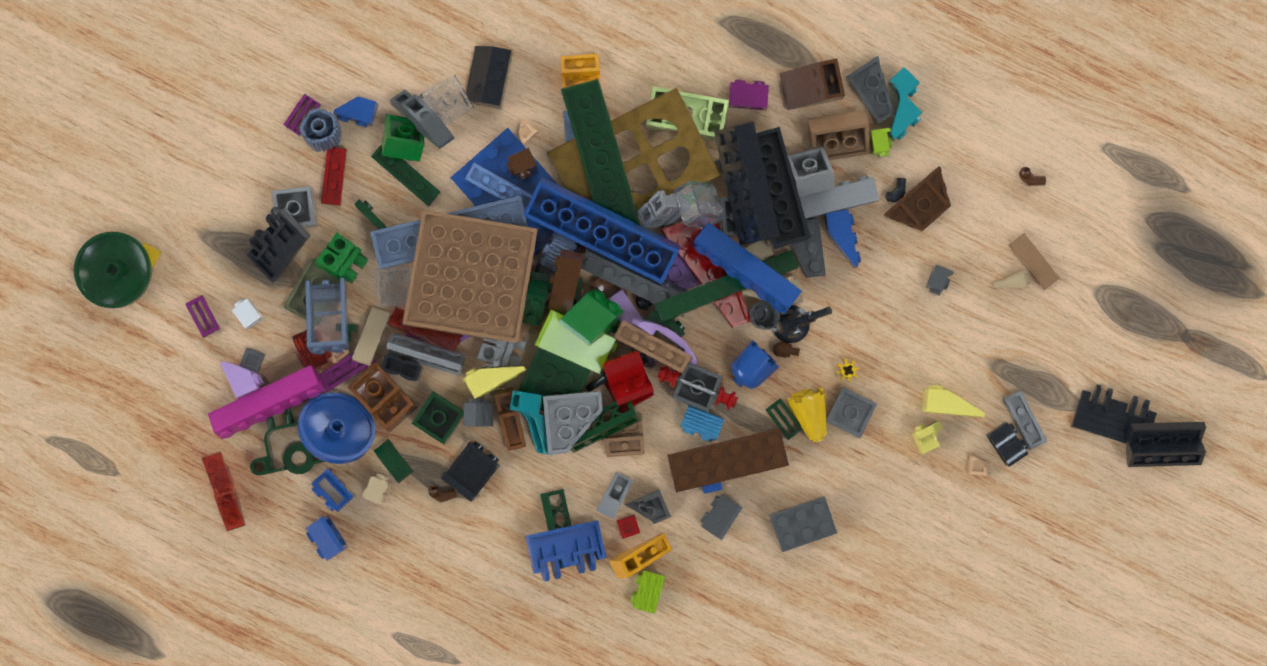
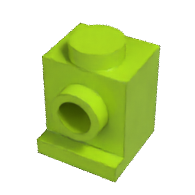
M890 128L870 131L872 155H878V158L889 156L892 140L887 134L891 132Z

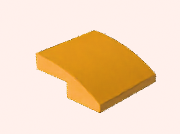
M599 54L560 56L562 88L597 78L600 81Z

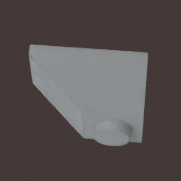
M616 471L596 511L614 519L633 480Z

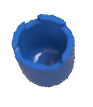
M754 340L749 343L731 364V372L735 376L733 381L739 387L744 385L749 389H755L780 367L764 349L761 350L757 346L758 343Z

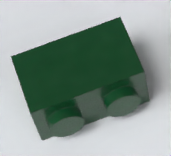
M530 279L522 323L540 327L549 283Z

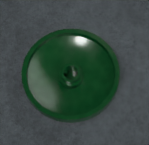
M104 232L90 238L80 248L74 262V278L78 289L87 300L104 308L116 309L133 304L146 292L152 277V263L145 247L134 237L121 232Z

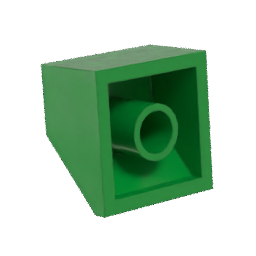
M386 114L382 137V156L420 162L425 145L424 136L416 130L415 124L408 118Z

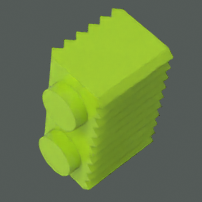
M644 569L642 573H638L635 584H639L637 592L633 591L630 600L633 603V608L655 614L666 576Z

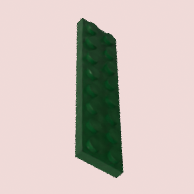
M599 78L561 88L593 202L641 226Z

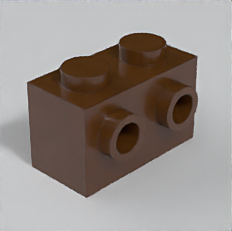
M529 148L508 156L509 162L506 163L511 175H516L517 179H527L532 176V172L538 170Z

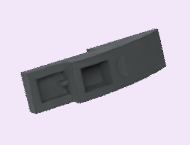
M403 90L390 99L391 105L414 123L416 130L437 148L441 149L454 140V136L447 126L416 94L412 96L409 92Z

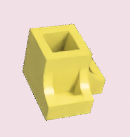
M940 421L927 426L923 423L914 427L915 431L911 434L920 454L940 447L937 439L938 432L943 428Z

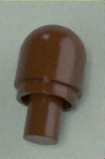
M777 342L773 346V353L777 357L790 358V355L799 356L800 348H793L792 344Z

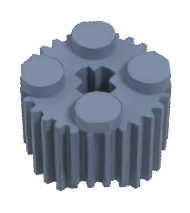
M313 108V111L309 110V113L306 114L307 117H304L305 120H302V124L299 126L301 135L307 145L316 152L321 150L323 152L325 150L328 151L329 148L332 149V147L338 146L341 142L342 128L334 114L319 108L317 110Z
M554 231L551 237L552 241L550 244H546L542 251L543 255L538 263L556 273L557 267L554 266L556 255H560L561 249L576 252L580 244Z

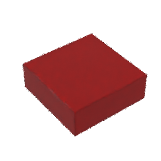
M635 514L616 520L622 539L641 533Z

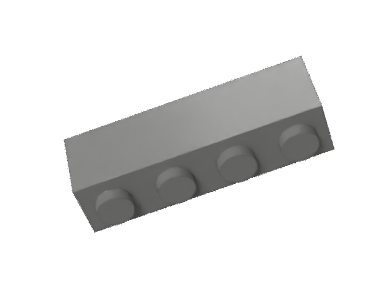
M868 176L857 178V182L850 183V180L843 181L836 188L800 197L806 220L823 216L826 213L842 211L880 200L874 177L869 178Z

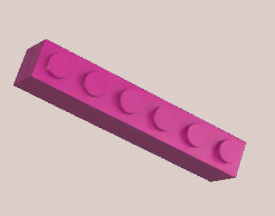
M310 365L208 413L214 434L221 439H227L239 431L249 429L250 426L258 422L266 421L267 418L275 414L283 413L292 406H298L309 398H315L325 390L319 372Z

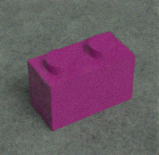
M734 80V82L730 83L728 108L766 111L769 85H765L763 81H753V84L746 83L745 80Z

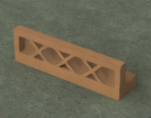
M624 320L614 336L615 339L682 374L688 363H691L693 360L691 355Z

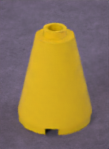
M816 387L817 391H811V388L791 394V398L787 397L788 404L807 438L813 440V442L824 440V437L827 435L824 388Z

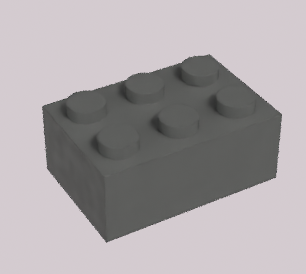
M825 496L769 514L782 552L837 534Z

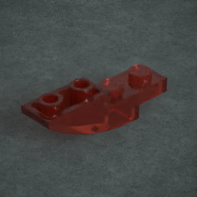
M395 308L387 323L390 327L419 337L427 343L455 352L463 337L462 334L403 325L405 310Z
M219 451L203 456L202 461L215 493L214 498L226 531L245 526L239 497L222 452Z

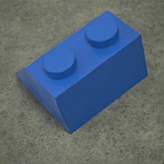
M329 515L319 518L306 528L308 530L306 533L307 537L312 543H316L318 546L316 550L322 559L325 558L326 561L349 548Z

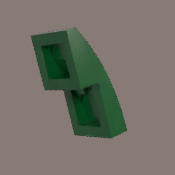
M389 439L374 450L377 457L397 483H400L414 472Z

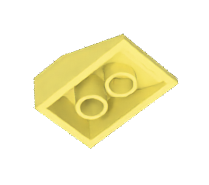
M524 366L479 370L474 368L466 373L467 377L463 379L474 398L479 399L527 372V369Z
M931 385L928 389L923 390L922 412L985 417L984 412L949 390H943V386Z

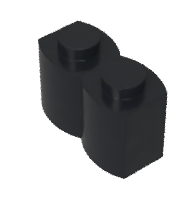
M390 354L385 355L381 369L386 373L400 375L410 381H420L424 369L423 366L416 362L405 361L398 356Z
M1003 422L985 435L1004 464L1010 467L1028 455L1026 451L1028 446L1023 439L1019 440L1016 433L1018 432L1012 423Z

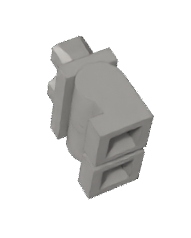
M658 191L637 213L644 228L661 226L667 228L680 220V216L684 212H688L691 209V205L688 199H683L681 193L666 195L664 191Z
M483 339L494 344L492 346L482 343L477 359L493 363L494 360H499L500 365L504 367L519 366L521 357L511 355L513 347L524 350L526 340H523V342L519 341L516 344Z

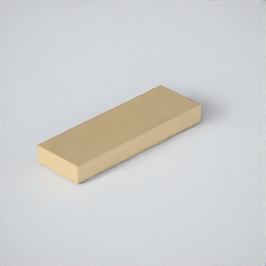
M372 307L353 354V361L371 366L388 323L389 312Z

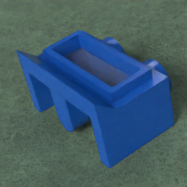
M327 468L311 483L313 485L312 491L318 497H324L326 500L325 505L332 512L334 510L339 512L356 495L344 486V482L332 473L333 470L331 468Z

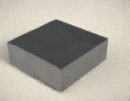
M246 348L240 366L259 372L265 354Z

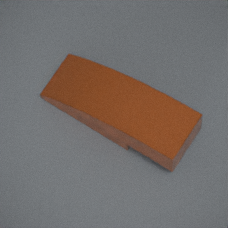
M513 387L494 391L507 451L526 447L519 412L510 410L512 392L514 391Z

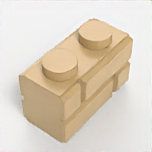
M381 473L370 477L367 484L368 487L365 488L362 495L363 498L376 504L384 503L388 496L387 492L392 487V483L389 481L390 477Z

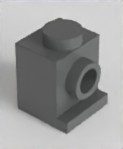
M939 265L933 266L926 288L930 289V293L940 296L943 289L947 290L950 283L948 276H952L954 271Z

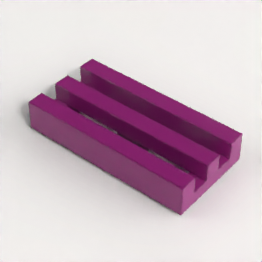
M304 93L283 125L300 136V128L298 130L295 128L312 104L315 105L313 107L315 110L321 104ZM306 100H308L307 104L305 105V107L303 108V110L291 126V122L293 121V119L295 118L303 104L306 102Z
M203 295L185 304L203 338L221 329ZM199 301H201L211 322L213 323V328L209 324L202 308L200 307L198 303ZM194 304L208 331L205 332L191 305Z

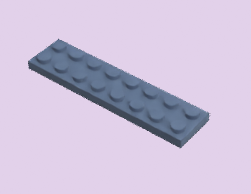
M521 196L446 213L528 227L527 219L523 216L525 211ZM421 220L371 231L380 270L414 262Z

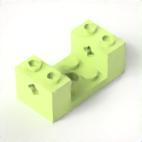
M653 87L651 100L671 90ZM679 91L686 107L693 111L691 117L700 135L703 136L702 139L715 141L714 131L724 129L729 100ZM648 119L646 122V129L665 132V129L678 131L677 127L667 120Z

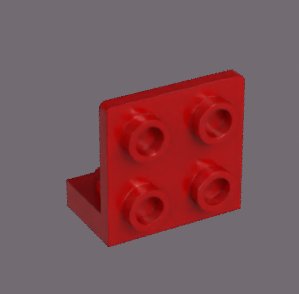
M638 350L602 364L618 405L654 392Z

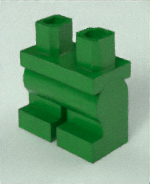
M336 232L328 243L327 248L325 247L317 258L315 267L325 270L339 281L340 278H344L345 281L352 284L357 278L358 273L353 271L351 267L354 264L363 269L368 259L361 254L362 249L356 247Z

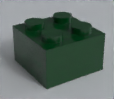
M432 391L411 424L443 445H446L464 418V410Z

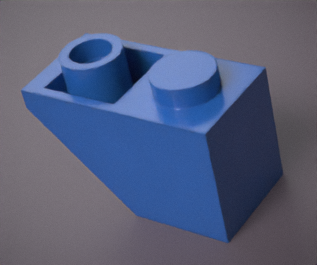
M356 97L334 109L333 114L338 117L337 120L347 123L349 120L356 122L355 125L367 128V125L373 126L379 104L373 100Z

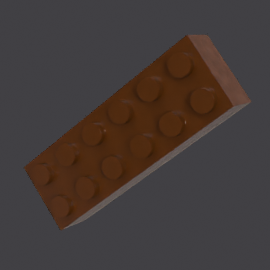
M780 428L667 455L676 493L789 466Z

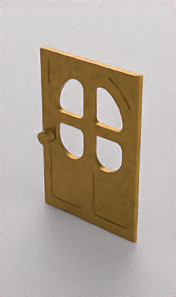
M678 88L611 120L615 135L625 130L631 131L641 149V153L638 156L623 162L626 175L630 170L642 164H647L658 183L655 190L646 194H637L631 191L637 211L646 202H649V199L658 191H664L666 195L683 194L720 176ZM648 119H663L672 122L677 127L678 133L676 137L656 147H652L649 145L640 125ZM575 138L548 151L547 154L550 156L566 189L593 202ZM679 146H683L689 151L690 158L684 172L677 179L670 181L666 178L657 159L659 156Z

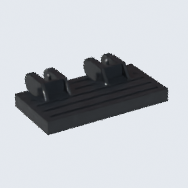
M276 206L271 209V214L266 216V221L270 227L265 231L261 229L255 231V236L251 237L249 244L254 249L247 254V257L272 283L279 279L311 236L285 208L280 209Z
M1097 384L1091 401H1089L1091 392L1081 391L1071 427L1126 444V436L1130 424L1154 423L1157 413L1148 410L1150 400L1145 399L1140 415H1135L1139 399L1137 396L1132 397L1127 413V403L1111 399L1113 393L1111 388L1106 390L1103 404L1097 403L1102 390L1101 385Z

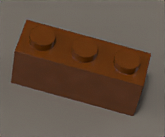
M561 249L560 255H556L554 266L557 267L556 273L552 272L550 284H553V288L548 290L546 299L549 302L548 309L567 313L572 308L584 254Z

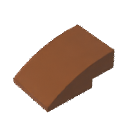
M377 362L371 365L348 386L368 412L389 433L418 407L392 377L381 369Z

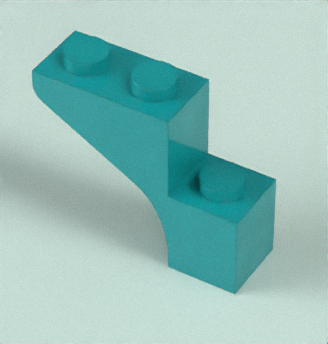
M905 67L888 82L898 97V105L890 129L891 132L889 133L892 141L896 138L901 140L908 133L906 129L910 125L914 127L921 120L919 116L923 113L907 97L909 95L911 98L919 90L917 86L920 82Z
M513 391L510 410L518 411L525 416L536 451L548 455L545 416L539 414L542 407V395Z

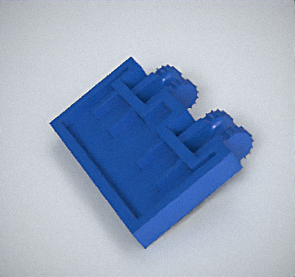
M598 520L525 536L533 574L541 573L542 579L545 582L550 580L547 562L551 564L554 578L559 579L561 578L558 560H560L561 568L576 565L577 571L581 574L585 572L582 554L586 556L590 571L596 570L593 552H595L596 560L606 558Z

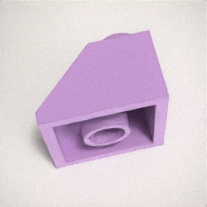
M223 361L220 363L236 398H242L263 388L262 385L265 383L260 373L257 374L253 370L231 362Z

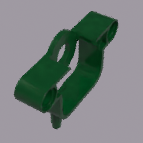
M290 408L285 410L286 425L275 427L273 416L267 418L268 431L264 435L267 456L254 459L251 462L250 470L254 475H267L285 470L294 474H304L314 464L325 462L323 460L315 461V456L305 448L303 443H294L284 452L283 463L285 467L280 469L274 467L270 436L276 430L297 426L298 422L294 423ZM297 451H301L306 455V462L302 466H296L292 462V456ZM259 461L263 462L265 466L262 472H258L256 469V464Z

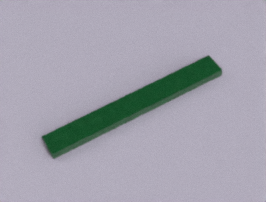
M792 250L762 261L780 275L799 268ZM727 275L658 302L654 306L663 323L747 288L736 278Z

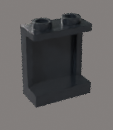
M476 441L474 443L468 442L461 454L441 477L443 481L470 502L474 500L500 467V464L497 463L499 459L492 453L487 455L483 452L484 447Z

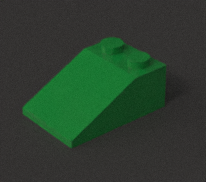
M594 288L585 294L560 319L559 323L586 344L591 345L613 330L625 311L616 302L605 297L603 292Z

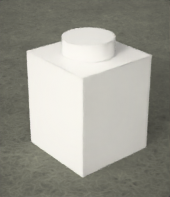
M241 299L234 304L235 308L232 309V312L245 329L249 330L264 319L251 300Z

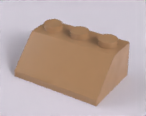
M865 110L808 119L811 150L824 147L829 160L870 154L869 123Z

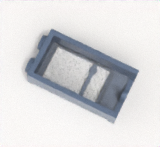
M340 278V283L331 284L329 280H322V285H312L309 280L306 281L307 347L310 353L323 354L324 351L341 353L344 350H349L347 283L344 278Z

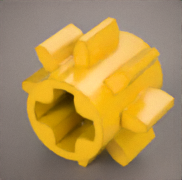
M844 359L843 365L837 364L840 370L835 372V374L842 376L840 381L847 378L848 382H851L852 376L858 378L855 372L860 367L855 368V360L848 363L847 359ZM850 366L852 374L845 375L843 367Z

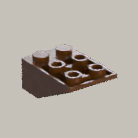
M837 58L779 73L787 111L842 100L845 97Z

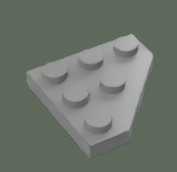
M601 391L543 396L548 455L568 453L595 418L599 416L603 411Z

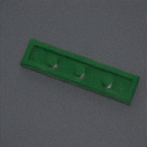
M382 144L371 155L377 163L428 207L440 195L441 192L406 161L399 158L382 156Z

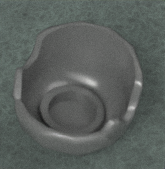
M767 301L754 303L749 311L750 321L758 329L770 330L776 327L780 321V312L776 311Z

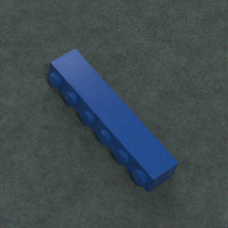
M709 222L692 244L697 253L708 257L712 264L720 266L730 277L739 280L745 288L754 291L761 300L769 302L778 312L785 314L802 292V290Z

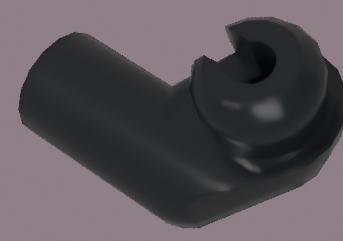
M897 178L896 189L892 192H887L885 195L888 202L895 203L904 197L906 178Z

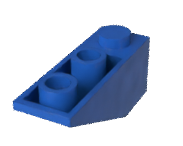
M849 210L826 213L824 218L827 234L853 268H857L861 258L859 251L856 252L855 249L857 235L856 232H852L851 225H854L853 214H849Z

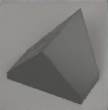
M660 489L624 504L652 521L653 524L671 517Z

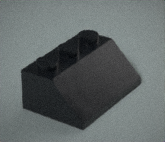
M475 46L464 102L502 109L513 56L512 50L493 46Z

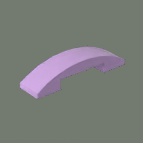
M632 319L631 322L652 336L657 330L678 345L677 349L693 357L691 364L697 365L696 357L691 348L676 333L650 320Z

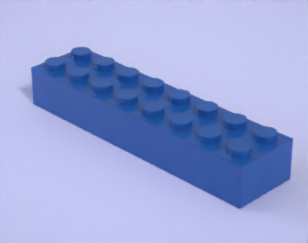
M543 177L539 181L523 216L660 284H663L681 245Z

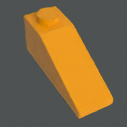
M661 533L622 552L609 562L617 578H629L670 552L672 548L665 533Z

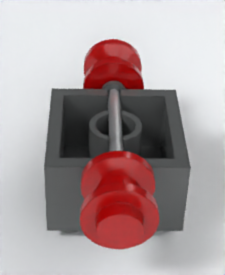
M688 363L684 373L678 377L679 372L677 370L674 372L669 370L667 365L665 368L661 366L657 375L660 378L659 382L662 383L666 380L670 382L671 387H674L675 382L678 383L672 397L673 399L709 412L714 398L716 399L715 405L723 403L726 405L727 410L730 407H735L738 397L735 396L736 392L726 393L724 387L717 391L723 376Z

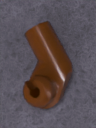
M1029 167L1021 168L1019 176L1026 185H1046L1045 176H1034Z
M431 485L428 489L430 497L440 503L457 498L455 489L443 491L437 485Z

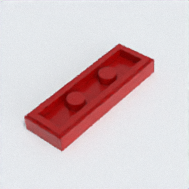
M332 147V149L329 148L327 151L321 204L341 206L347 149Z

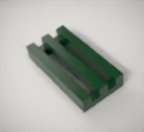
M781 398L765 409L787 440L803 430L798 420ZM778 404L782 406V408L785 410L788 416L798 427L796 430L792 427L789 421L779 410V408L777 407ZM773 408L792 432L791 434L787 433L771 410Z

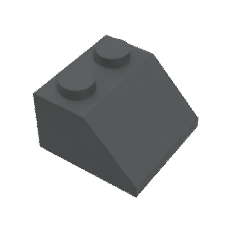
M723 494L720 497L716 495L711 503V506H713L710 513L705 512L700 520L702 522L701 527L720 540L724 538L743 508Z

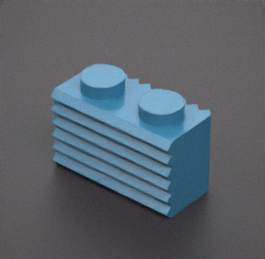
M688 405L680 427L684 428L682 432L694 435L695 432L701 435L700 439L712 442V439L717 440L724 418Z

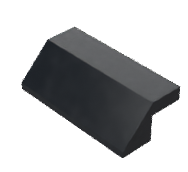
M1131 423L1126 436L1127 466L1202 465L1206 454L1202 443L1206 430L1205 423Z

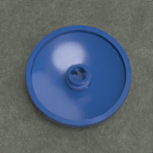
M335 392L320 394L309 400L299 415L297 429L301 442L312 455L325 462L333 464L354 462L364 456L373 443L375 437L373 417L360 401L349 395Z

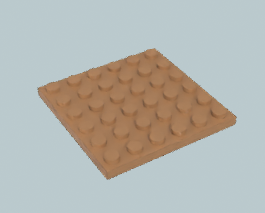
M423 210L402 324L518 344L538 229Z

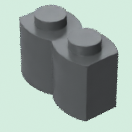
M469 399V403H464L463 426L493 427L494 404L489 403V400Z

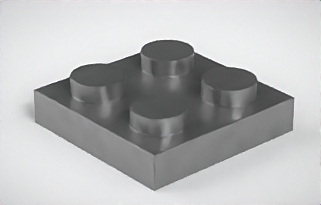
M842 387L826 422L861 438L877 404Z

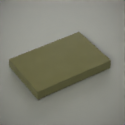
M310 258L284 306L285 309L305 320L306 281L309 280L312 285H322V280H329L331 284L340 283L339 280L328 274L325 270L315 267L316 260ZM330 303L314 304V313L317 311L326 312ZM314 316L316 326L319 325L323 316Z

